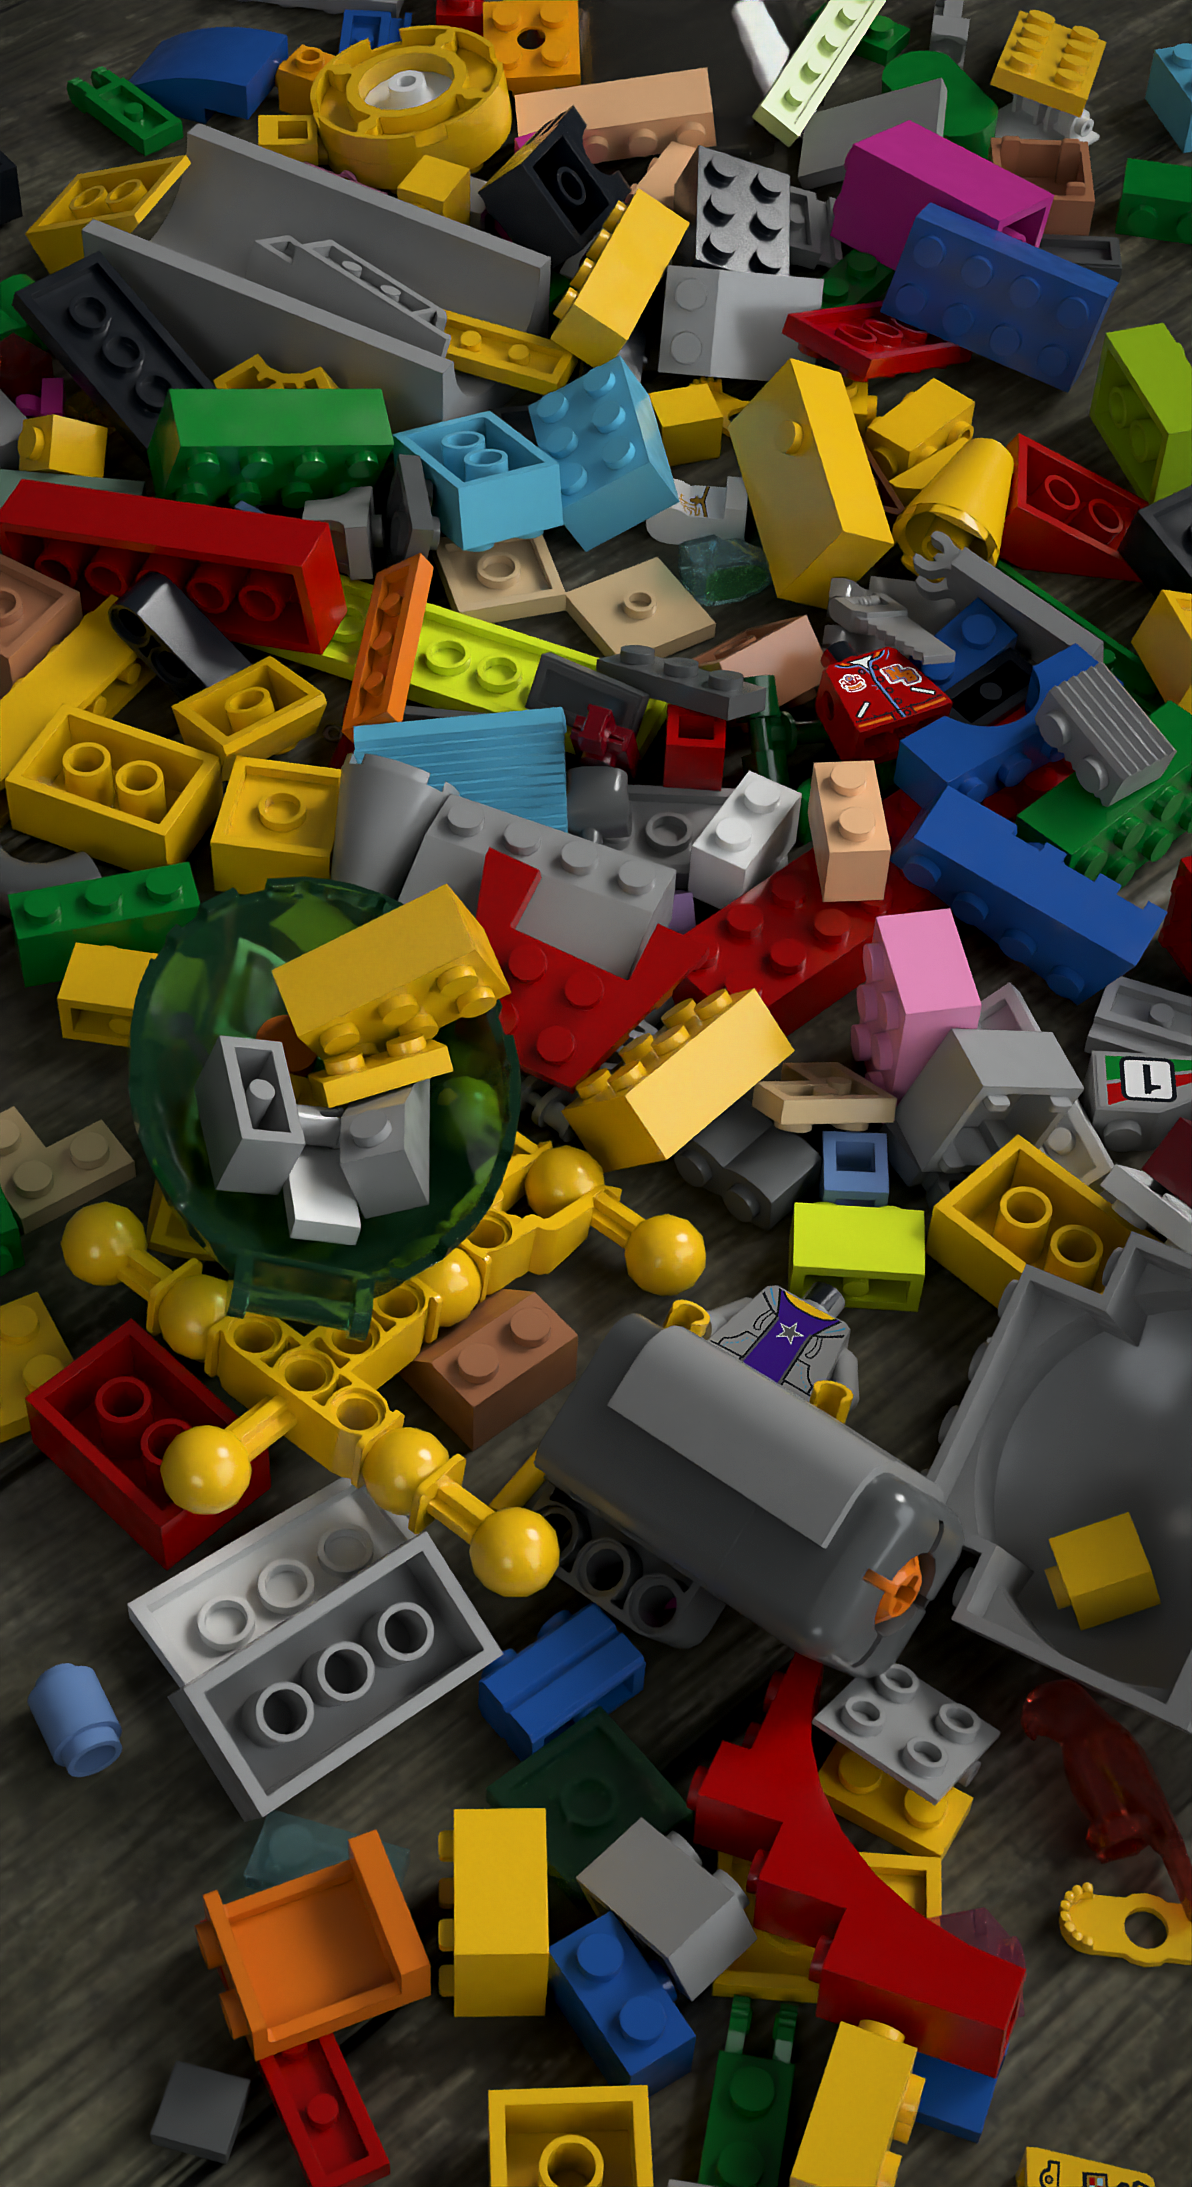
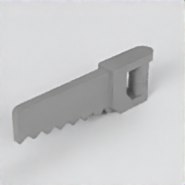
M873 593L872 595L859 597H838L830 600L829 613L831 618L849 632L874 635L877 640L885 641L886 645H893L895 649L902 650L903 654L913 656L912 659L922 661L923 665L952 663L955 661L956 652L908 618V609L885 593Z

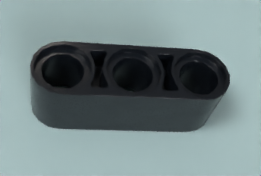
M149 571L145 573L108 611L109 622L118 636L182 701L252 665L169 578L158 572Z

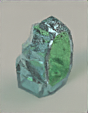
M713 534L679 544L678 569L681 584L700 605L712 607L739 602L761 592L772 581L769 571L770 565L764 550L740 538L722 540Z

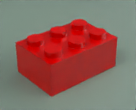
M132 1318L25 1397L33 1443L166 1571L271 1488L269 1450L267 1448L250 1462L252 1468L250 1482L236 1505L218 1514L200 1515L182 1509L172 1501L165 1491L160 1468L163 1456L176 1435L195 1426L203 1425L217 1426L225 1429L239 1417Z

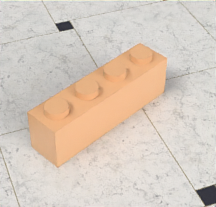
M707 67L514 95L518 137L538 131L544 124L574 105L587 123L583 133V146L592 164L662 154L671 141L697 148L698 145L704 147L717 146Z

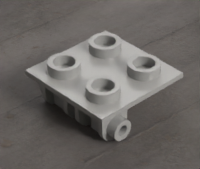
M896 1663L884 1674L872 1678H855L812 1721L813 1725L933 1805H936L957 1782L964 1787L971 1783L981 1766V1762L978 1759L998 1739L1001 1733L980 1719L970 1708L954 1702L919 1679L910 1669Z

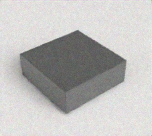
M176 2060L150 2133L152 2144L227 2164L252 2091L250 2080Z

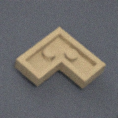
M838 1062L783 1063L781 1081H759L754 1085L752 1106L774 1120V1126L783 1131L806 1133L812 1130L813 1124H831L833 1127L841 1130L858 1132L867 1130L869 1123H894L897 1098Z
M14 1106L0 1113V1185L16 1223L24 1235L136 1177L134 1160L102 1119L45 1147Z

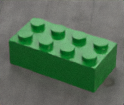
M169 389L148 446L147 454L156 498L209 506H231L232 508L242 500L253 507L256 505H283L286 508L297 509L304 507L305 501L341 496L347 493L351 487L372 486V489H374L392 451L394 441L382 389Z
M1169 700L1148 716L1177 751L1159 779L1106 807L1102 806L1099 797H1095L1094 793H1090L1082 787L1075 771L1016 815L1015 824L1017 825L1018 832L1016 837L1027 843L1037 842L1045 845L1047 842L1067 854L1064 859L1066 866L1094 882L1101 873L1122 885L1121 890L1130 881L1137 869L1148 861H1158L1167 852L1172 842L1186 831L1192 833V714Z

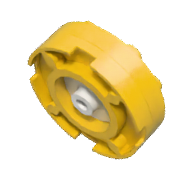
M439 25L412 26L399 29L401 41L371 50L370 41L366 38L332 58L318 73L310 93L318 135L328 154V166L336 174L348 170L355 175L357 182L375 189H386L393 194H397V187L425 154L470 168V174L478 172L483 167V162L489 159L503 145L510 133L513 121L503 63L499 62L496 58L494 45L484 37L457 27Z

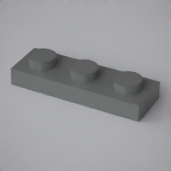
M626 645L621 647L620 654L597 659L596 672L651 694L650 698L727 721L765 710L766 688L744 682V675L739 672L730 670L706 671L699 669V662L696 660L682 657L664 659L655 656V649L643 645Z

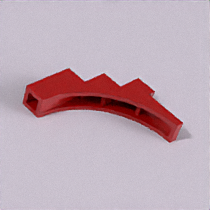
M795 1652L786 1673L775 1671L770 1680L763 1705V1711L767 1713L763 1723L751 1722L742 1746L722 1740L710 1768L699 1765L695 1771L686 1801L687 1809L696 1811L693 1843L752 1862L746 1882V1892L756 1895L753 1928L815 1948L808 1974L809 1981L819 1984L815 2017L839 2025L842 2021L858 2027L860 2020H872L886 2024L900 2031L905 2036L903 2043L918 2048L917 2052L996 2079L1018 2017L1026 1969L965 1943L919 1914L872 1871L843 1833L821 1787L811 1742L812 1721L817 1715L820 1705L824 1664Z

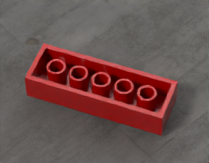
M28 479L20 480L0 509V548L2 554L79 591L83 617L88 612L94 611L111 594L120 598L139 578L149 571L158 572L169 578L229 641L322 655L347 613L332 537L327 522Z

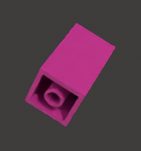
M908 120L852 145L844 162L846 173L841 193L838 195L833 206L835 218L830 236L860 252L871 254L878 262L896 270L915 217L931 202L1039 248L1054 194Z

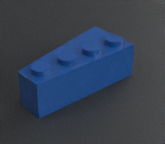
M947 785L920 810L890 856V861L903 870L904 875L910 882L918 887L929 890L951 907L952 912L957 918L977 927L999 944L1000 949L1005 955L1025 964L1046 980L1053 992L1061 997L1072 1000L1077 1005L1137 965L1167 915V911L1148 901L1144 909L1137 907L1117 895L1122 885L1101 873L1095 882L1065 865L1064 859L1067 855L1065 852L1047 842L1044 845L1037 842L1027 843L1016 837L1018 833L1016 824Z

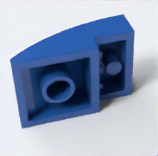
M213 27L181 33L162 41L129 79V82L177 117L206 124L217 111L248 120L275 86L276 71L280 63L288 59V38L285 34L243 27Z

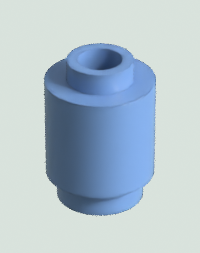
M70 1663L56 1665L41 1674L36 1681V1686L30 1692L27 1702L55 1763L66 1767L68 1773L74 1777L89 1776L107 1768L122 1752V1745L119 1741L122 1728L94 1670L87 1666H75Z

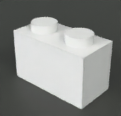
M749 771L692 845L688 891L693 893V897L722 909L770 877L796 843L802 793Z

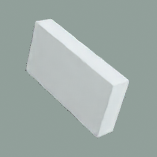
M305 1145L283 1185L290 1238L356 1245L361 1230V1223L356 1198L339 1164L340 1149Z

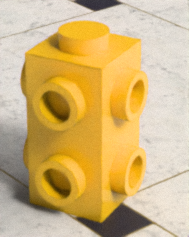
M933 378L917 391L909 392L900 404L884 416L876 417L865 432L864 442L889 481L960 438L965 437L971 440L974 433L972 418L975 401Z

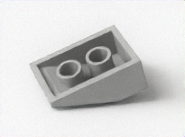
M668 265L658 372L769 381L789 358L815 365L816 358L800 352L797 348L799 343L781 334L788 314L821 309L824 279Z

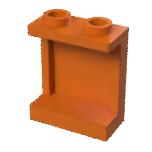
M377 1829L348 1839L349 1859L224 1905L218 1890L202 1895L206 1921L194 1925L200 1951L208 1970L219 1966L222 1967L230 1990L218 1995L227 2027L233 2040L246 2035L255 2062L431 1995V1964Z

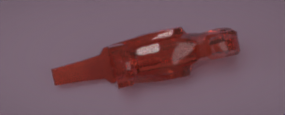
M1053 1680L1038 1685L1028 1694L1023 1704L1021 1725L1025 1734L1031 1740L1036 1741L1037 1736L1040 1735L1049 1737L1061 1745L1064 1771L1072 1795L1081 1811L1091 1822L1086 1836L1089 1848L1095 1852L1101 1864L1136 1856L1150 1845L1161 1856L1187 1919L1192 1922L1191 1862L1182 1835L1143 1747L1126 1728L1103 1710L1081 1686L1072 1680Z

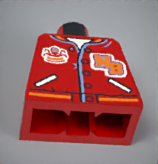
M838 641L830 645L821 656L820 662L825 669L822 672L816 697V713L842 762L874 760V763L877 765L896 759L900 740L941 717H949L953 704L952 700L895 648L884 647L858 656L847 641Z

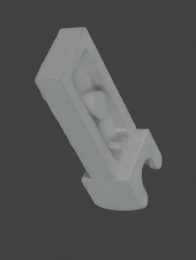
M936 0L929 51L947 54L963 70L970 19L961 18L964 0Z

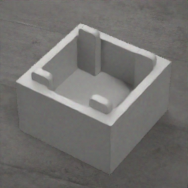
M951 1028L897 1105L894 1119L897 1121L922 1172H974L1017 1134L1040 1149L1083 1092L1084 1087L1053 1032Z

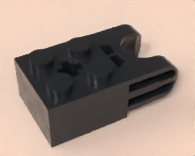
M574 105L544 124L478 191V194L485 202L488 213L494 220L500 223L512 242L551 257V269L582 251L602 229L604 221L617 201L622 202L632 191V188L619 170L613 173V175H607L600 172L591 163L583 146V133L587 123Z

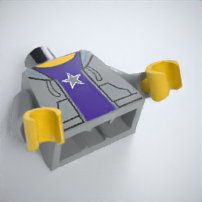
M820 1281L813 1283L802 1299L777 1285L767 1286L753 1299L745 1297L707 1311L694 1302L676 1300L672 1304L662 1325L665 1329L673 1325L685 1327L833 1416L843 1424L846 1422L847 1415L856 1408L859 1402L858 1360L847 1349L851 1329L845 1322L837 1318L845 1306V1299L835 1287L828 1283Z

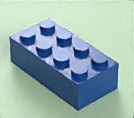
M930 202L915 217L880 312L1068 393L1083 370L1119 282Z

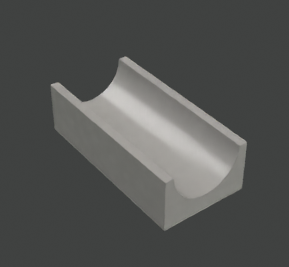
M197 123L187 132L186 155L191 164L183 172L181 184L169 214L150 241L95 219L81 230L84 258L100 251L208 379L214 380L256 354H259L270 368L283 374L304 373L321 366L340 389H382L392 434L489 411V409L503 408L520 388L455 370L454 361L244 279L255 240L289 235L299 243L306 244L331 239L441 309L548 339L551 257L200 123Z

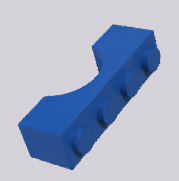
M1075 643L1033 666L1025 704L1027 715L1021 719L1000 726H975L943 716L903 738L899 743L893 782L921 808L947 785L974 801L981 803L984 799L1005 787L1016 786L1029 773L1050 761L1057 762L1063 759L1064 753L1058 752L1057 748L1051 747L1042 737L1039 726L1036 725L1035 716L1050 689L1055 685L1059 686L1064 680L1068 681L1072 676H1077L1081 671H1086L1091 666L1094 667L1099 662ZM1116 677V679H1117V680L1121 683V685L1123 686L1124 683L1121 682V681Z

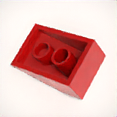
M1018 433L1005 447L1013 458L1014 467L999 558L1026 570L1142 582L1117 549L1137 511L1148 506L1149 502Z

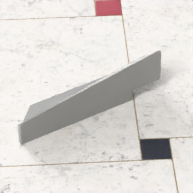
M289 235L254 241L244 279L433 354L446 357L451 340V335L444 332L447 322L446 311L335 241L329 239L301 244Z

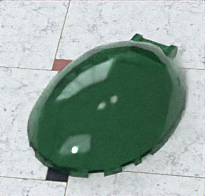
M312 877L267 878L264 890L242 896L233 887L199 904L197 916L183 928L176 924L169 931L164 947L156 959H150L139 984L131 1015L127 1045L128 1090L133 1120L144 1152L168 1206L189 1235L229 1274L225 1304L226 1316L243 1319L245 1313L250 1312L346 1331L347 1339L365 1342L372 1317L373 1299L413 1280L450 1254L475 1230L491 1207L503 1182L504 1174L513 1154L521 1109V1073L514 1035H505L499 1020V1014L503 1006L498 999L495 1006L488 1012L472 1018L461 1017L439 1028L436 1036L432 1038L448 1047L453 1071L430 1078L429 1205L367 1219L364 1218L358 1205L361 1230L356 1245H343L290 1238L283 1187L278 1195L215 1190L194 1085L219 1035L256 1039L259 1028L267 1020L280 1015H289L271 970L404 905L385 894L347 882ZM317 1057L316 1064L309 1074L325 1070L324 1061L321 1058Z

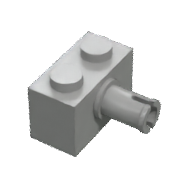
M219 1035L194 1085L215 1190L278 1195L305 1145L340 1149L341 1118L337 1117H342L345 1109L338 1106L328 1108L296 1104L282 1042Z

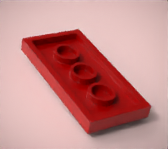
M884 301L790 313L781 334L798 342L797 348L803 354L816 359H828L840 366L839 372L843 376L863 383L868 382L871 378L882 376L894 378L896 374L921 373L923 369H946L948 365L969 362L973 353L959 345L881 313L880 310Z

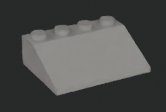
M450 793L423 838L394 908L396 909L447 883L476 918L484 860L490 847L539 869L542 878L515 928L516 930L625 980H629L657 924L668 927L672 920L677 870Z

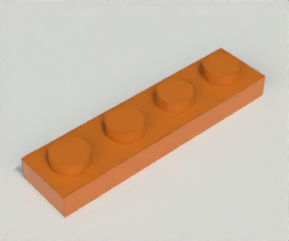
M421 553L376 573L342 726V733L353 744L354 726L402 722L434 569Z

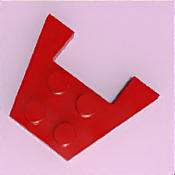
M489 847L484 860L475 919L484 928L511 993L496 1000L495 1006L482 1015L472 1018L461 1017L458 1038L460 1042L573 1094L579 1083L593 1074L630 1038L629 1033L654 1009L658 1010L673 995V990L692 971L696 972L706 962L710 954L709 946L657 924L630 979L625 980L516 930L515 928L542 878L539 869Z

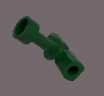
M774 675L744 677V682L766 688L765 710L736 718V723H747L751 754L741 757L744 777L751 771L791 789L786 757H790L794 753L796 745L825 743L830 752H837L821 720L795 722L790 713L779 711Z

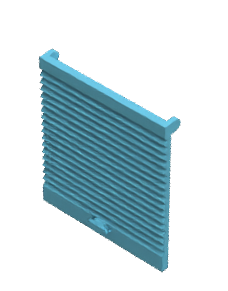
M562 707L354 726V756L358 764L362 763L364 754H373L397 760L431 773L427 785L441 792L446 781L459 791L460 797L568 833L565 733L567 728Z

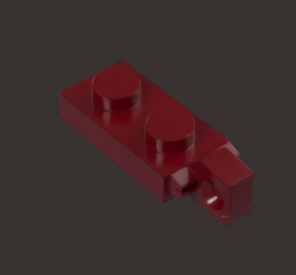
M589 704L587 716H576L570 734L579 767L608 766L619 768L627 773L628 785H639L644 768L633 730L616 726L611 709Z

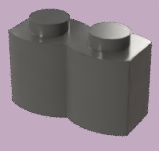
M742 1096L674 1153V1162L677 1170L686 1182L694 1187H703L714 1194L721 1195L727 1209L734 1217L742 1222H751L765 1230L773 1228L794 1209V1202L801 1203L819 1187L822 1164L820 1155L797 1134L776 1128L765 1114L754 1108L752 1103Z

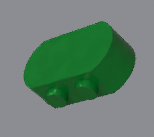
M914 51L902 54L886 65L882 73L881 94L943 78L948 91L943 138L987 160L990 139L996 138L998 106L947 54L936 51Z

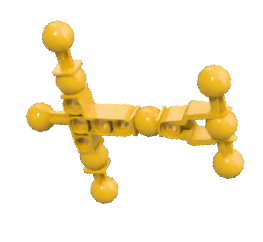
M469 1078L450 1083L440 1089L430 1105L429 1128L432 1139L447 1154L464 1159L488 1154L501 1163V1165L482 1177L478 1202L458 1219L455 1230L448 1228L441 1234L440 1244L428 1245L411 1253L404 1265L392 1271L391 1276L374 1282L305 1337L275 1315L267 1311L257 1310L256 1304L250 1300L242 1303L240 1295L228 1282L202 1274L203 1265L196 1258H191L175 1271L165 1266L147 1252L148 1243L143 1224L126 1207L109 1202H101L78 1210L66 1225L61 1240V1247L66 1265L80 1280L101 1287L116 1285L122 1282L148 1301L146 1330L153 1336L162 1332L164 1340L179 1355L199 1361L205 1360L204 1372L210 1377L217 1375L223 1389L249 1409L225 1429L211 1425L195 1426L176 1435L163 1456L160 1472L165 1491L177 1506L194 1514L210 1515L218 1514L236 1505L250 1482L252 1473L250 1462L284 1436L330 1472L340 1477L350 1478L351 1484L357 1489L365 1485L369 1496L383 1510L395 1515L410 1516L408 1529L414 1534H419L435 1519L470 1544L469 1553L473 1572L488 1590L504 1597H528L545 1588L559 1567L560 1549L554 1528L542 1515L526 1508H502L495 1512L464 1489L462 1482L466 1459L459 1453L449 1459L447 1449L431 1433L418 1428H403L405 1415L398 1410L390 1411L387 1401L376 1390L417 1357L423 1342L432 1343L437 1338L438 1328L449 1327L468 1318L475 1305L483 1302L486 1295L494 1294L528 1271L537 1275L552 1272L587 1239L590 1226L625 1249L624 1256L628 1275L643 1291L663 1297L678 1295L692 1288L706 1266L703 1236L688 1220L670 1214L657 1215L645 1220L620 1202L621 1188L605 1185L602 1167L587 1151L568 1145L553 1148L552 1141L541 1142L536 1145L507 1125L508 1118L505 1103L500 1095L489 1084ZM526 1195L528 1205L537 1215L530 1214L521 1218L506 1212Z

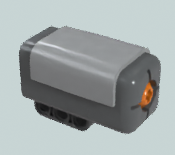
M636 1313L624 1316L608 1332L543 1437L534 1461L535 1467L545 1473L543 1478L549 1482L532 1511L542 1515L556 1531L560 1559L559 1567L554 1574L635 1632L677 1649L691 1648L701 1643L709 1634L727 1604L804 1657L856 1678H872L884 1674L896 1662L926 1613L924 1609L930 1600H934L959 1559L965 1542L962 1524L958 1516L945 1505V1493L939 1485L833 1416L685 1327L673 1325L665 1329L641 1314ZM572 1527L571 1541L565 1550L561 1552L563 1535ZM623 1562L624 1573L622 1578L612 1588L611 1576L619 1563ZM675 1597L677 1601L676 1612L670 1622L664 1625L663 1611L666 1604Z

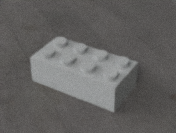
M425 1531L388 1552L176 1690L167 1698L240 1816L246 1822L263 1818L502 1656L503 1652L431 1537Z

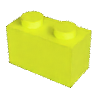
M794 1202L789 1237L788 1292L802 1299L811 1285L820 1281L832 1285L842 1294L845 1299L844 1307L918 1312L925 1278L924 1211L901 1209L896 1206L876 1208L844 1206L832 1202Z

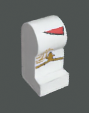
M728 476L727 488L700 485L690 486L682 480L673 479L680 502L646 520L647 531L659 542L743 551L748 501L743 478Z

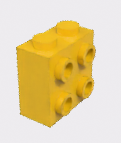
M860 2020L858 2027L840 2022L793 2166L789 2187L895 2186L902 2156L890 2152L892 2140L908 2144L926 2078L912 2074L918 2048L904 2044L905 2036L900 2031L872 2020Z

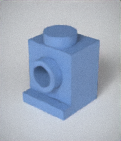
M823 1131L820 1149L822 1164L819 1181V1202L876 1208L887 1206L889 1197L887 1133Z

